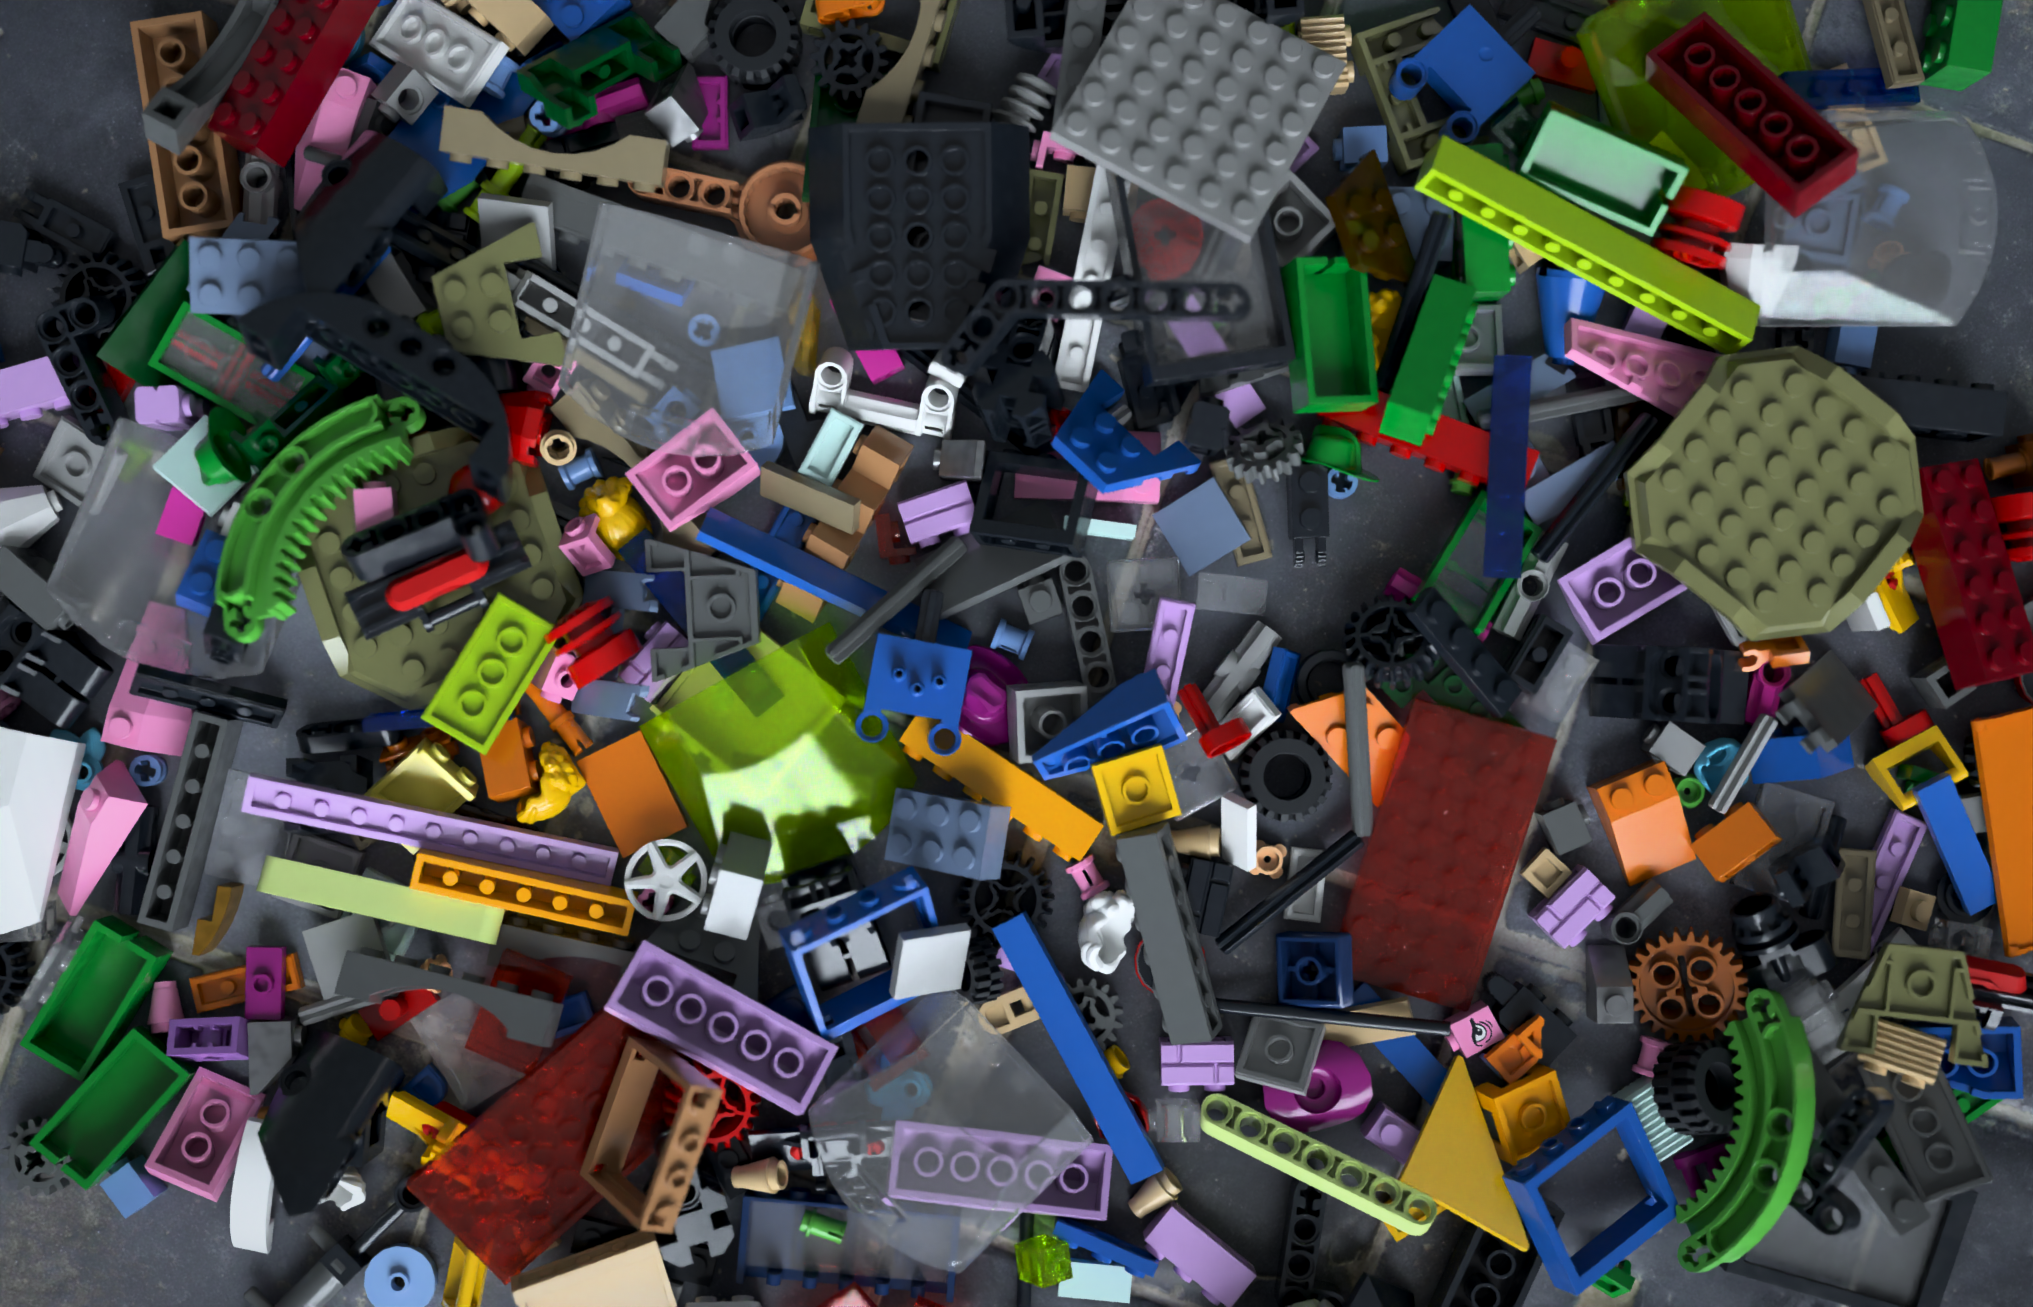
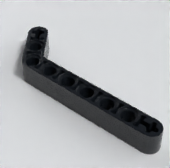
M1002 279L991 286L946 343L942 350L941 358L948 370L960 376L967 377L975 374L1019 318L1235 323L1246 319L1251 313L1252 300L1246 289L1237 283ZM1007 290H1015L1017 295L1015 303L1010 307L1003 308L1000 303L1002 294ZM1047 290L1052 291L1054 294L1052 304L1047 308H1039L1037 306V299L1040 293ZM1082 291L1090 292V304L1084 309H1076L1074 306L1076 295ZM1118 292H1127L1129 294L1127 306L1120 310L1112 309L1111 300L1113 296ZM1158 292L1165 293L1167 295V303L1164 308L1157 311L1149 309L1148 302L1150 297ZM1194 293L1203 294L1205 296L1204 306L1198 311H1189L1186 308L1188 297ZM1216 293L1219 301H1231L1232 295L1237 294L1243 304L1236 305L1235 311L1232 312L1226 304H1215L1217 312H1213L1214 299L1212 294ZM991 319L993 323L991 334L984 338L979 337L977 333L979 323L983 320ZM970 338L981 346L979 349H976L966 340ZM959 351L965 353V357L968 359L964 365L959 363L958 358L955 357Z

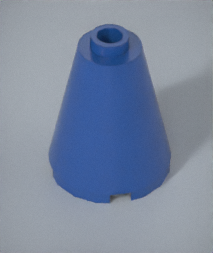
M1544 266L1537 267L1535 277L1545 354L1552 357V364L1574 365L1573 360L1565 357L1564 324L1571 317L1595 323L1606 290L1563 267H1558V269H1548V267Z

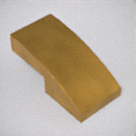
M228 882L217 885L213 915L197 919L192 955L200 956L211 952L221 942L238 911L244 884Z

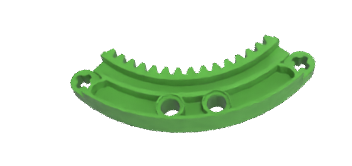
M376 394L349 404L324 417L297 436L260 474L245 496L233 519L218 567L215 602L223 607L224 628L232 638L242 643H251L261 636L264 630V618L275 616L279 620H286L297 612V609L288 603L296 599L297 595L288 588L298 585L299 581L293 578L291 574L300 572L302 569L295 563V559L306 557V554L300 550V546L311 545L312 541L306 536L307 533H318L319 528L314 523L315 520H327L323 510L325 508L335 510L337 506L334 498L336 496L344 500L347 498L345 488L359 489L357 479L362 478L366 482H370L371 471L374 470L381 476L384 474L385 464H388L395 470L397 469L399 459L407 466L411 464L414 448L408 442V434L419 431L426 421L425 410L419 403L407 396L384 401ZM410 408L413 413L409 414V420L404 422L401 417L406 414V409ZM385 412H389L393 417L389 418ZM304 463L302 469L298 472H295V469L300 464ZM272 504L270 510L262 515L263 510ZM234 606L243 608V613L237 608H234ZM243 615L251 621L250 624L245 625L244 632L237 628V626L243 624Z
M1760 988L1753 990L1746 999L1745 1007L1749 1017L1743 1021L1733 1020L1728 1023L1729 1026L1723 1032L1724 1036L1734 1037L1728 1048L1738 1050L1739 1053L1732 1059V1063L1741 1065L1742 1068L1734 1073L1735 1078L1743 1080V1085L1735 1088V1092L1743 1096V1100L1735 1102V1107L1742 1111V1115L1733 1117V1121L1740 1126L1739 1130H1730L1729 1133L1736 1140V1143L1725 1145L1731 1156L1720 1157L1719 1160L1724 1168L1713 1169L1712 1172L1716 1179H1706L1704 1182L1707 1189H1697V1197H1688L1686 1199L1687 1205L1675 1206V1218L1678 1224H1686L1691 1234L1690 1237L1680 1243L1677 1252L1680 1265L1688 1272H1706L1721 1263L1734 1262L1754 1247L1774 1226L1789 1204L1799 1184L1808 1158L1814 1130L1816 1107L1815 1075L1811 1050L1801 1017L1790 1015L1784 998L1775 990ZM1763 999L1770 1000V1004L1766 1007L1767 1012H1762L1760 1008L1764 1005ZM1772 1018L1780 1019V1022H1774ZM1788 1117L1791 1121L1790 1131L1786 1127ZM1774 1168L1777 1172L1776 1182L1773 1180L1772 1176ZM1709 1248L1711 1253L1700 1255L1697 1258L1698 1261L1693 1260L1692 1255L1696 1253V1249Z

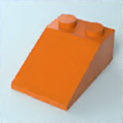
M1651 759L1587 786L1589 795L1629 887L1696 859L1694 851L1689 846L1692 844L1679 794L1665 761Z

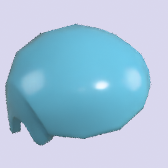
M1716 738L1703 744L1706 747L1693 764L1695 776L1712 795L1742 745L1735 739ZM1749 775L1747 776V778H1746V780L1744 781L1743 785H1745V784L1747 783V781H1748V779H1749Z

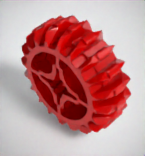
M692 1059L693 1067L723 1090L702 1148L703 1150L708 1143L710 1150L716 1153L718 1143L723 1142L726 1148H730V1139L735 1136L738 1140L743 1141L744 1136L741 1132L743 1127L753 1129V1123L749 1117L759 1116V1110L754 1105L761 1102V1096L734 1082L738 1087V1101L732 1100L729 1095H725L726 1087L724 1086L726 1079L732 1080ZM670 1078L669 1080L675 1088L664 1089L663 1094L669 1100L662 1103L663 1111L668 1113L664 1118L667 1126L673 1125L685 1092L681 1085ZM695 1091L691 1102H695L698 1094ZM728 1117L721 1123L717 1124V1122L721 1118Z

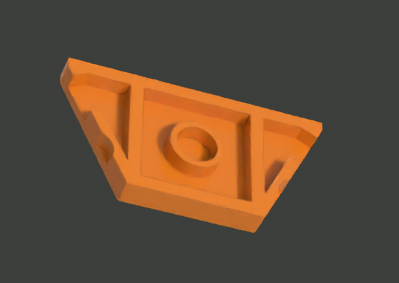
M1366 688L1372 802L1378 808L1384 800L1411 736ZM1344 690L1339 693L1330 692L1318 696V700L1302 705L1295 703L1288 706L1286 709L1349 776Z

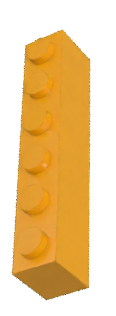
M921 716L914 717L899 740L905 744L902 749L903 752L919 762L923 757L935 765L932 769L933 772L948 782L954 777L965 786L962 791L973 799L981 801L984 797L991 803L1011 807L1009 822L1014 817L1025 825L1022 831L1038 842L1045 838L1055 846L1052 851L1067 862H1070L1072 858L1079 862L1082 860L1104 827L1101 821L989 746L982 744L968 734L962 733L960 730L961 744L955 753L949 756H941L934 753L927 743V735L934 725L940 723V720ZM942 728L935 733L934 743L939 749L946 750L953 745L954 735L950 730Z
M420 848L417 853L409 886L411 889L627 937L635 910L627 896L626 890L622 888ZM633 891L634 896H635L636 899H637V897H638V892Z

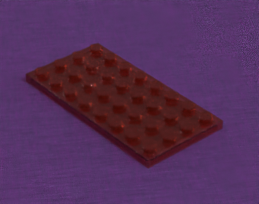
M1413 697L1374 820L1373 832L1369 836L1339 931L1351 934L1354 980L1465 1012L1469 1010L1557 742L1555 737Z
M604 1007L406 1181V1186L505 1286L510 1282V1277L518 1275L604 1198L580 1175L583 1162L628 1037L632 1036L659 1041L603 1010ZM661 1042L692 1067L694 1066L692 1058ZM636 1052L635 1057L642 1059L643 1055H641L639 1052ZM660 1069L657 1071L621 1172L625 1178L654 1152L650 1139L651 1127L657 1120L665 1118L668 1114L662 1109V1103L669 1100L663 1092L666 1088L675 1087L670 1082V1077ZM725 1080L724 1086L727 1087L729 1083ZM597 1163L594 1171H597V1169L602 1170L603 1164Z

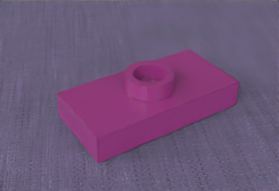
M696 76L708 114L702 124L703 132L692 141V149L694 151L729 150L728 76Z
M250 945L246 947L245 1019L282 1020L285 1018L287 946Z

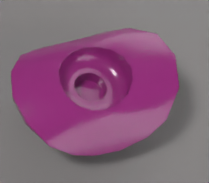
M977 644L968 646L967 650H972L958 729L989 747L1009 742L1006 685L1027 684L1028 681L1008 658L992 648Z
M1322 1040L1306 1096L1263 1085L1265 1107L1272 1119L1301 1133L1332 1127L1350 1121L1365 1111L1373 1096L1371 1074L1360 1055L1344 1043Z

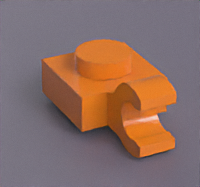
M1801 635L1760 640V642L1745 641L1739 644V648L1743 656L1749 657L1739 658L1737 662L1744 672L1755 671L1765 662H1769L1772 668L1789 667L1809 663L1810 650Z

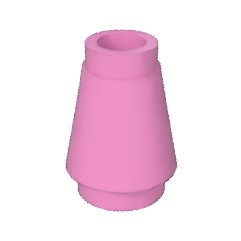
M176 981L154 982L147 1025H151V1034L168 1033L170 1019H185Z

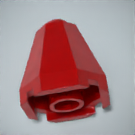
M537 390L498 394L507 416L513 460L524 466L538 468L540 462L535 456L543 457L540 452V443L544 435L550 432L552 414L545 413L546 406H553L554 399L552 395Z

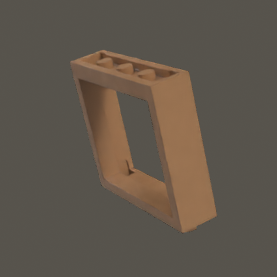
M629 1036L580 1175L638 1229L672 1233L723 1090L660 1041ZM636 1052H639L641 1055H643L642 1059L635 1057ZM660 1069L681 1085L685 1092L646 1197L621 1172L657 1071ZM695 1091L698 1094L695 1102H691ZM597 1163L603 1164L602 1170L597 1169V1171H594Z

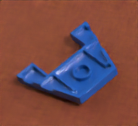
M1103 369L1097 373L1051 443V446L1102 494L1142 485L1144 480L1158 478L1160 481L1170 479L1174 473L1184 471L1186 475L1192 474L1197 471L1202 462L1179 440L1158 454L1153 455L1137 438L1128 432L1113 415L1105 410L1119 401L1125 390Z

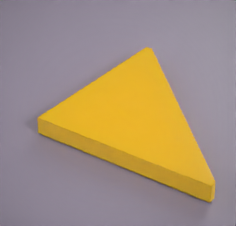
M1457 1055L1451 1062L1398 1180L1429 1195L1434 1202L1517 1249L1527 1251L1529 1242L1515 1203L1502 1178L1504 1172L1463 1057Z

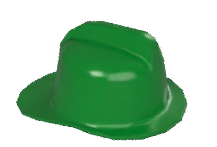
M215 407L210 411L208 434L194 449V456L199 465L202 483L206 486L228 484L236 480L241 483H248L252 479V470L248 459L229 436L235 430L244 437L247 434L246 429L239 418L232 411L224 407Z
M1323 424L1315 427L1305 455L1300 456L1302 461L1322 464L1362 480L1379 482L1380 479L1376 475L1362 469L1361 445L1351 431Z

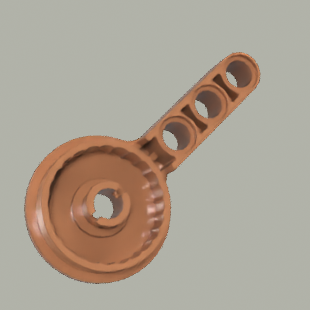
M782 160L769 163L756 170L740 185L737 181L673 168H667L665 188L655 187V193L633 190V183H628L632 192L644 202L732 221L743 244L753 253L795 268L807 266L817 261L810 241V203L802 202L806 165L804 162ZM686 182L690 185L689 192L684 197L677 198L673 196V190L677 184ZM723 190L725 191V198L720 204L711 205L708 203V197L712 191ZM792 204L797 209V214H794L789 219L778 217V211L782 205Z

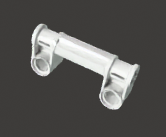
M831 347L823 353L815 371L809 402V413L815 414L817 411L829 413L831 408H834L862 424L870 426L879 425L885 429L921 436L923 433L943 437L944 440H951L956 420L955 409L959 391L958 387L930 374L922 394L921 404L851 390L850 385L854 365L851 354L841 347ZM828 366L837 367L840 373L831 371ZM934 389H943L947 392V394L941 395L937 393Z

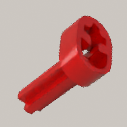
M1877 672L1860 679V684L1879 705L1873 712L1883 727L1879 733L1888 748L1900 745L1935 725L1925 708L1902 717Z
M1191 683L1187 684L1177 692L1202 736L1198 742L1207 758L1219 756L1241 745L1251 737L1252 733L1242 717L1220 725L1196 683L1192 685Z

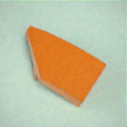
M1539 1014L1522 1024L1483 1056L1509 1085L1524 1075L1538 1062V1059H1542L1541 1035L1544 1019Z

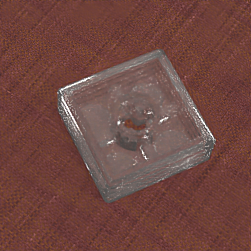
M1177 556L1107 561L1106 572L1111 632L1152 630L1159 596L1181 600L1180 569ZM1141 584H1146L1148 590L1154 591V597L1149 598L1147 605H1143L1141 599L1134 596V592L1141 589Z
M1196 727L1186 732L1188 740L1164 750L1182 815L1173 817L1176 821L1186 818L1220 799L1224 794L1232 792L1239 787L1222 754L1214 758H1207L1198 742L1202 736ZM1189 763L1192 767L1196 765L1199 767V771L1195 773L1197 779L1193 782L1188 778L1181 779L1180 774L1184 772L1183 765Z

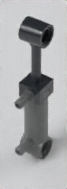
M417 1169L409 1173L395 1187V1202L356 1240L347 1234L337 1242L319 1223H316L308 1231V1235L326 1254L274 1305L256 1286L249 1288L244 1293V1298L253 1307H324L371 1261L372 1258L366 1250L405 1212H419L435 1199L439 1191L437 1177L426 1169ZM411 1183L418 1184L422 1188L423 1198L415 1197L410 1190Z

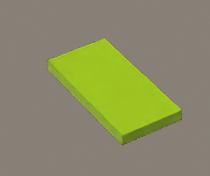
M498 592L420 718L486 756L556 642L555 640L548 644L543 637L555 625Z

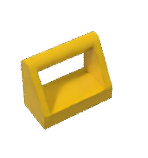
M1937 725L1875 757L1865 766L1874 782L1901 811L1916 805L1917 801L1912 790L1903 794L1888 770L1930 749L1949 768L1945 772L1951 776L1954 784L1968 777L1966 768Z
M460 1230L455 1234L441 1303L443 1307H480L494 1237Z

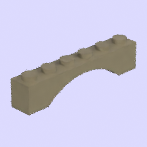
M920 0V12L916 30L907 50L896 66L882 80L866 90L856 123H914L915 116L911 115L914 102L918 101L919 91H924L926 82L922 80L925 67L931 68L937 47L932 44L936 32L942 33L946 23L947 11L943 10L946 0Z
M444 105L439 150L450 154L449 161L472 164V158L487 160L486 167L508 170L509 164L523 166V172L528 174L545 176L546 170L559 171V178L582 182V175L597 177L596 184L618 187L619 181L633 183V190L655 193V187L665 188L671 144L666 140L629 135L613 145L596 151L577 154L551 153L529 147L515 140L504 132L489 115L482 111Z
M596 377L578 381L550 408L573 437L589 440L607 448L624 460L631 469L657 450L654 443L643 436L634 426L632 416L626 410L620 408L613 400L610 389L603 382L597 380ZM705 512L671 532L660 520L663 542L713 557H717L722 553V551L696 539L707 515Z

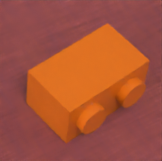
M517 717L506 721L486 756L480 753L488 797L497 803L540 793L539 781L542 777V770L538 760H534L532 747L536 746L535 735L532 727L527 726L526 723Z
M1742 802L1733 805L1724 813L1726 819L1715 827L1713 824L1703 827L1694 835L1697 840L1689 845L1716 881L1726 882L1783 840L1760 809L1751 802H1747L1745 805Z

